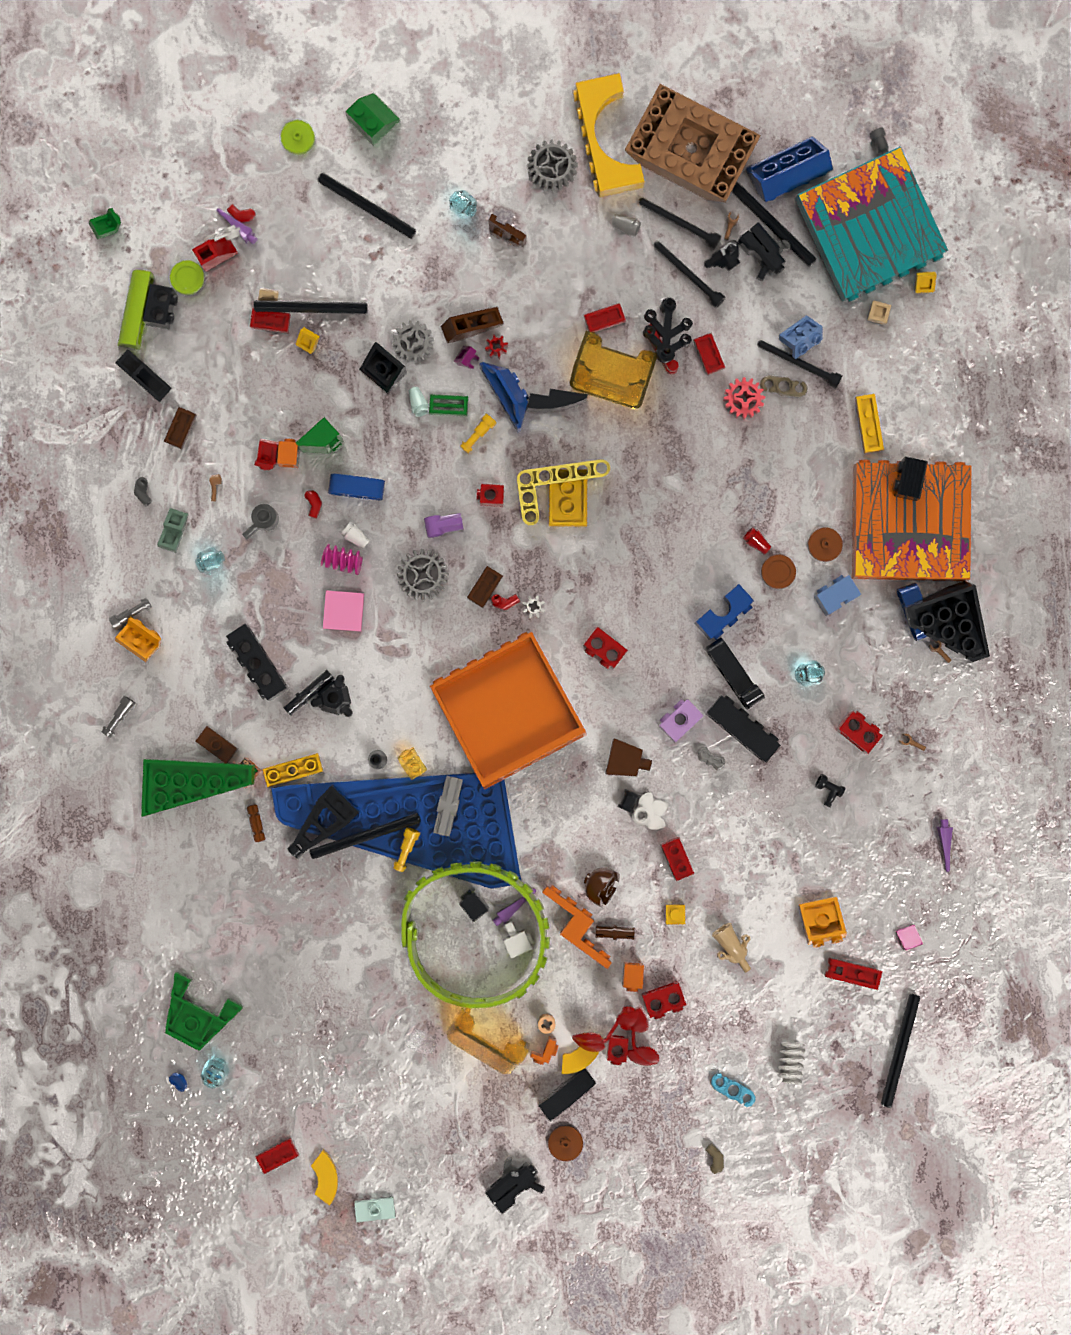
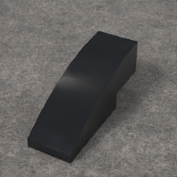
M129 349L115 362L116 365L158 402L172 389Z
M550 389L549 396L530 393L528 412L550 413L567 410L587 402L588 394Z
M584 1068L540 1101L538 1106L550 1122L579 1100L597 1083L588 1070Z

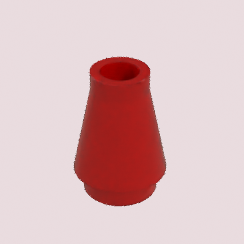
M753 527L743 537L745 544L764 555L772 547L761 532Z

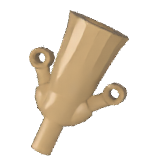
M731 923L724 924L714 931L712 937L727 952L725 954L720 951L717 953V957L721 960H728L731 963H739L745 973L750 971L751 967L745 960L748 952L746 947L750 941V936L747 934L742 935L741 944Z

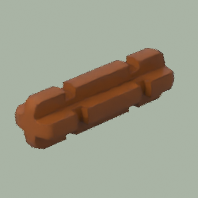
M255 804L247 807V812L250 814L251 829L255 834L253 835L254 841H264L265 835L262 833L263 827L260 815H258V806Z

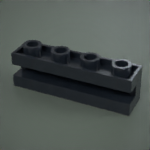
M727 695L725 697L719 696L705 714L763 763H767L781 746L778 743L779 739L771 732L768 735L763 730L764 726L757 720L754 722L748 718L749 714L742 708L737 709L733 705L735 702Z

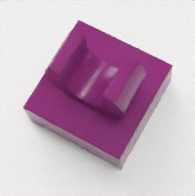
M463 345L454 362L459 366L474 369V366L470 363L471 359L479 361L480 358L475 355L477 351L474 348Z

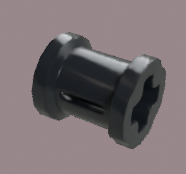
M625 789L624 797L617 807L633 813V807L637 799L640 798V795Z

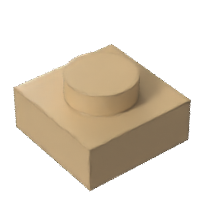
M260 288L258 300L278 301L279 291Z
M873 300L867 320L886 325L891 305Z

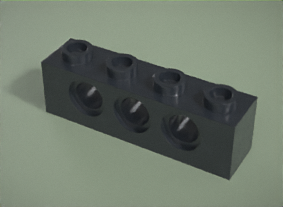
M245 623L226 635L228 647L232 652L235 650L238 654L237 660L239 664L247 668L249 671L247 676L252 683L256 682L260 688L257 691L263 700L266 698L267 701H271L289 689L249 625ZM248 642L250 650L243 653L241 647L244 643ZM259 658L261 665L259 668L254 669L252 661ZM266 674H269L271 677V682L267 685H264L262 683V677Z

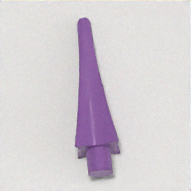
M217 208V212L230 225H235L236 228L240 227V236L246 244L248 241L252 244L256 243L257 238L254 236L255 233L252 232L251 228L232 218L220 208Z
M940 819L941 827H937L942 846L945 870L949 872L953 827L949 826L948 819Z
M524 896L497 912L498 916L492 921L496 926L502 922L506 924L527 900Z

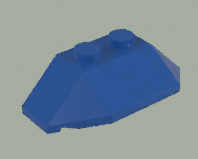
M485 362L480 363L482 373L516 431L520 432L528 407L527 399H529L527 392L524 388L520 389L517 384L520 381L515 372L511 373L508 368Z

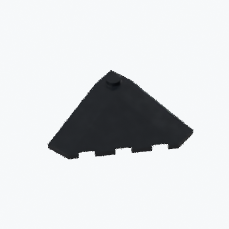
M963 581L948 586L905 607L908 626L913 629L918 628L927 637L936 642L944 643L945 647L957 654L965 655L966 659L971 662L990 657L975 584Z

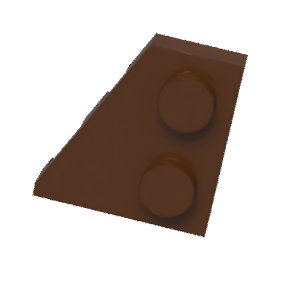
M491 214L489 218V232H491V235L498 239L504 238L509 240L508 242L515 247H524L527 235L508 223L504 225L497 222V216Z

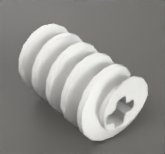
M791 1041L783 1042L781 1045L786 1047V1050H781L780 1053L786 1056L779 1060L785 1063V1065L779 1066V1069L783 1070L784 1073L778 1074V1076L783 1079L782 1082L802 1084V1080L798 1078L803 1076V1073L799 1070L803 1069L804 1065L799 1062L805 1060L800 1054L805 1053L806 1050L800 1046H805L806 1044Z

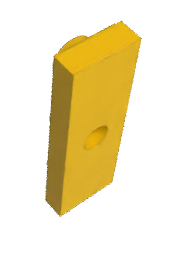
M319 753L262 769L267 787L324 772ZM291 767H295L296 769L294 774L290 773Z

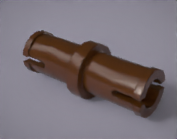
M596 925V938L634 940L635 927Z

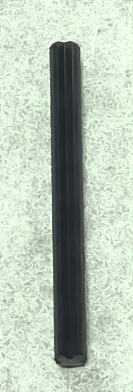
M321 173L319 175L318 182L408 238L412 239L415 236L416 229L327 174Z
M736 182L731 192L781 240H787L791 246L790 249L807 266H812L816 261V257L739 182Z
M255 300L254 311L367 314L368 305L367 303Z
M418 813L310 849V856L312 859H316L421 822Z
M909 994L884 1088L881 1105L887 1108H891L893 1105L920 1002V996L916 994Z

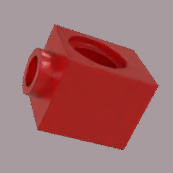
M481 484V489H477V500L480 501V506L503 507L504 485ZM493 491L496 494L495 498L492 500L486 499V492Z
M611 1035L609 1038L606 1058L607 1061H610V1064L622 1065V1062L627 1063L628 1036ZM621 1046L623 1048L622 1053L614 1055L612 1053L613 1047Z

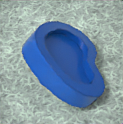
M173 1073L169 1076V1082L178 1091L183 1092L187 1089V1082L183 1075Z

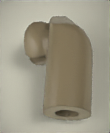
M711 1143L706 1147L705 1151L713 1158V1164L710 1167L711 1172L718 1174L724 1169V1156Z

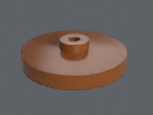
M827 527L819 528L809 537L808 550L811 556L818 561H832L842 551V538L834 529Z
M773 555L762 565V579L773 589L786 588L795 579L796 567L787 556Z
M562 1125L551 1132L548 1147L550 1153L556 1159L565 1162L571 1161L580 1155L583 1149V1139L576 1128Z

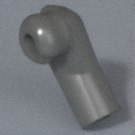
M140 477L135 482L134 495L146 507L152 500L146 494L147 479Z

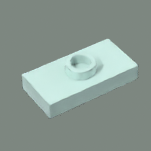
M394 1197L354 1202L356 1222L393 1219L396 1217Z

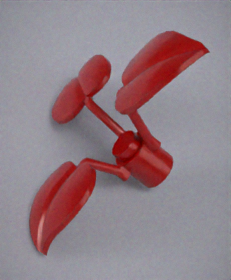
M630 1006L623 1007L622 1012L616 1018V1023L604 1039L596 1033L572 1035L573 1041L584 1050L600 1052L605 1049L604 1043H607L617 1026L620 1025L623 1030H631L633 1049L628 1050L627 1056L632 1062L643 1066L659 1063L660 1056L654 1049L646 1046L637 1048L635 1032H645L649 1027L648 1019L640 1006L636 1009Z

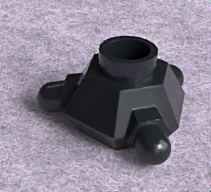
M731 240L711 255V259L704 262V267L718 266L722 269L725 267L727 271L733 269L740 263L738 259L740 256L738 242Z
M338 675L335 681H330L318 692L317 698L311 700V706L319 707L322 711L335 715L344 714L346 717H351L353 714L349 708L351 700L348 687L344 684V676Z

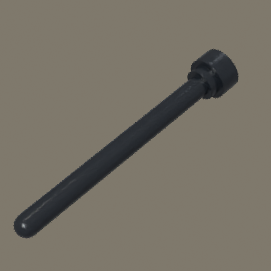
M640 198L638 201L641 206L706 240L709 247L713 249L717 247L722 237L715 232L713 234L710 232L709 234L645 198Z
M654 242V247L709 297L710 304L714 308H718L723 303L726 297L721 292H714L661 242Z
M760 340L757 343L759 348L827 380V383L830 384L829 386L835 389L843 375L837 372L830 374L800 358L795 359L791 354L765 341Z

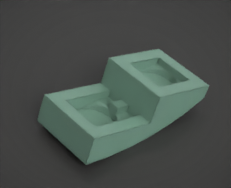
M172 508L169 509L163 524L164 529L157 544L159 548L177 552L188 519L187 513Z

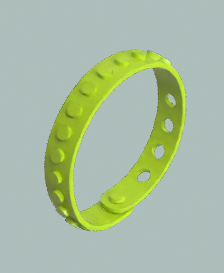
M472 861L470 864L462 865V862L454 863L446 869L440 867L433 870V874L428 878L423 876L415 883L417 885L415 890H409L404 898L406 903L402 912V947L408 948L410 964L421 984L444 1002L465 1008L494 1007L516 997L519 999L527 993L526 989L530 984L534 986L540 976L537 973L540 967L544 969L548 958L544 956L545 951L550 947V937H547V929L550 928L547 917L545 918L542 911L544 910L540 899L537 900L532 893L533 889L527 883L524 884L519 880V876L515 873L507 872L501 869L499 865H485L479 861ZM472 872L498 877L517 889L533 909L540 930L539 958L530 976L518 987L507 993L481 998L465 997L452 993L435 982L425 971L419 959L416 947L418 929L416 928L415 921H410L413 901L418 892L429 883L448 875Z

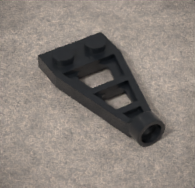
M331 785L315 803L294 842L287 848L288 851L295 858L299 859L305 851L347 826L360 811L334 785ZM324 808H328L337 817L336 822L329 827H323L318 822V817ZM314 824L321 831V834L311 841L305 836V833Z

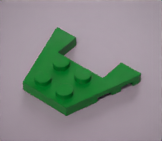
M176 972L173 979L174 984L171 992L165 1034L200 1051L244 1006L228 998L219 1016L183 998L193 979Z

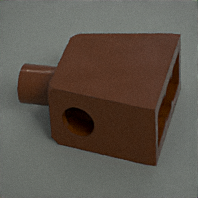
M613 739L605 774L637 776L639 769L650 771L652 760L641 758L642 749L618 739Z

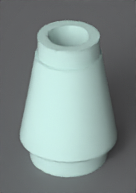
M419 387L411 388L408 392L412 413L416 417L428 414L430 405Z

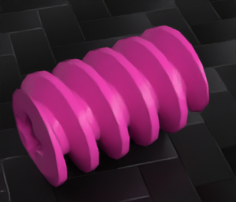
M327 544L323 551L321 566L324 562L326 568H330L332 565L333 569L337 570L340 566V571L344 572L347 568L350 574L355 569V574L359 575L363 556L360 557V551L353 555L352 549L345 553V547H342L341 551L338 552L336 545L333 550H330V544Z

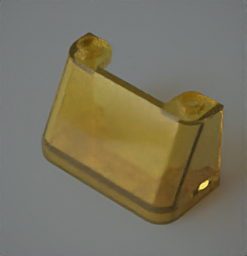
M586 331L573 366L569 384L574 390L629 408H640L657 360L656 353L650 350H642L639 352L638 357L603 347L602 338L597 333Z
M461 1007L448 1028V1041L501 1074L507 1075L512 1073L527 1056L529 1043L521 1039L515 1044L507 1042L503 1050L472 1032L475 1020L470 1015L471 1008Z

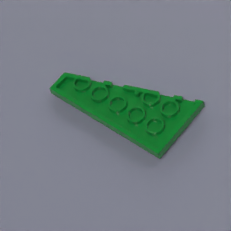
M143 759L141 817L253 785L255 765Z

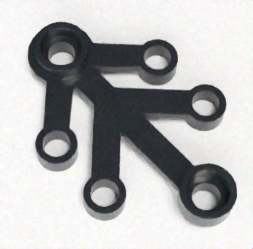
M670 297L665 298L660 304V311L664 314L663 326L656 319L657 313L654 310L648 309L644 314L645 321L651 325H647L644 328L643 336L649 339L657 349L656 357L661 363L671 362L675 357V352L682 347L689 346L692 341L690 335L682 334L678 342L670 345L672 338L683 331L690 330L693 325L691 319L683 318L678 326L671 329L672 313L676 309V302ZM656 331L662 337V342L654 335Z

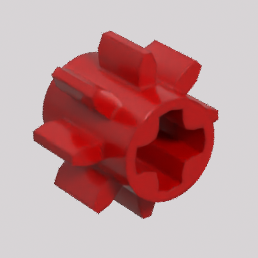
M494 334L492 340H486L489 346L485 348V351L491 352L490 358L497 356L500 359L502 353L507 355L504 347L508 346V342L503 343V336L496 338ZM500 344V349L494 350L493 345L497 346Z

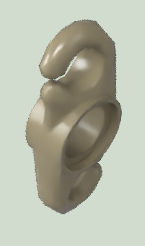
M769 375L762 378L760 382L761 389L767 391L765 382L768 380L772 381L773 385L769 388V392H776L781 396L802 397L808 390L806 383L801 382L803 390L800 393L796 392L795 387L799 384V381H792L787 377ZM787 382L789 390L781 391L779 383Z

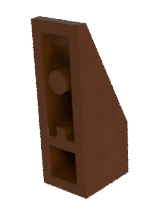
M492 307L449 317L441 325V329L448 344L502 326L504 322L498 307Z

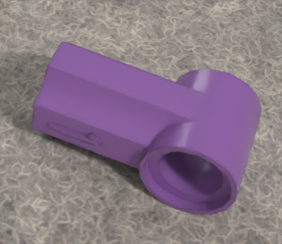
M461 513L446 516L434 515L424 518L428 538L442 536L448 532L464 530Z

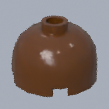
M607 867L595 869L591 874L588 873L584 879L586 896L591 902L601 908L603 904L607 905L616 891L614 884L615 881L619 882L620 874Z

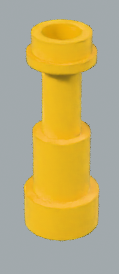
M484 414L481 418L482 421L473 430L474 433L466 442L462 441L460 447L466 453L472 451L471 447L475 442L497 424L488 414Z
M406 827L403 834L405 837L401 845L402 851L398 862H394L393 869L400 872L405 871L407 868L405 862L409 852H412L415 841L419 838V831Z

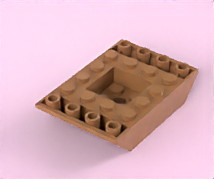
M659 84L625 151L642 167L706 200L726 202L761 135ZM688 145H694L696 147V152L689 153L686 150V147Z

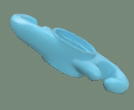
M718 1073L712 1077L711 1084L716 1091L731 1100H737L740 1104H743V1096L748 1094L751 1100L744 1103V1106L750 1107L754 1104L756 1097L750 1089L737 1081L729 1080L727 1077H723L724 1084L718 1086L716 1080L722 1078V1074ZM731 1085H736L739 1088L738 1093L734 1096L728 1093V1088Z

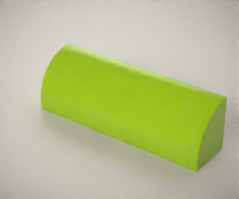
M132 271L117 346L137 350L141 348L145 328L143 317L150 284L154 283L155 278L150 271Z

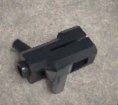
M759 222L738 239V244L747 255H754L760 262L762 268L756 277L757 280L763 282L767 273L770 276L774 273L778 275L785 269L784 264L786 261L780 254L783 250L788 251L790 249L789 242L787 240L777 241L773 239Z
M507 1158L504 1161L502 1176L485 1190V1194L492 1203L496 1202L494 1206L501 1214L505 1213L515 1204V1197L524 1190L531 1188L540 1194L543 1193L545 1187L535 1182L538 1171L532 1163L529 1165L526 1162L517 1169L514 1165H511L512 1158Z

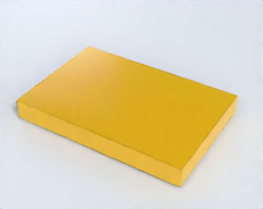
M559 469L558 476L561 479H566L569 471L567 469ZM577 469L578 475L585 476L587 469ZM587 479L549 484V527H587Z

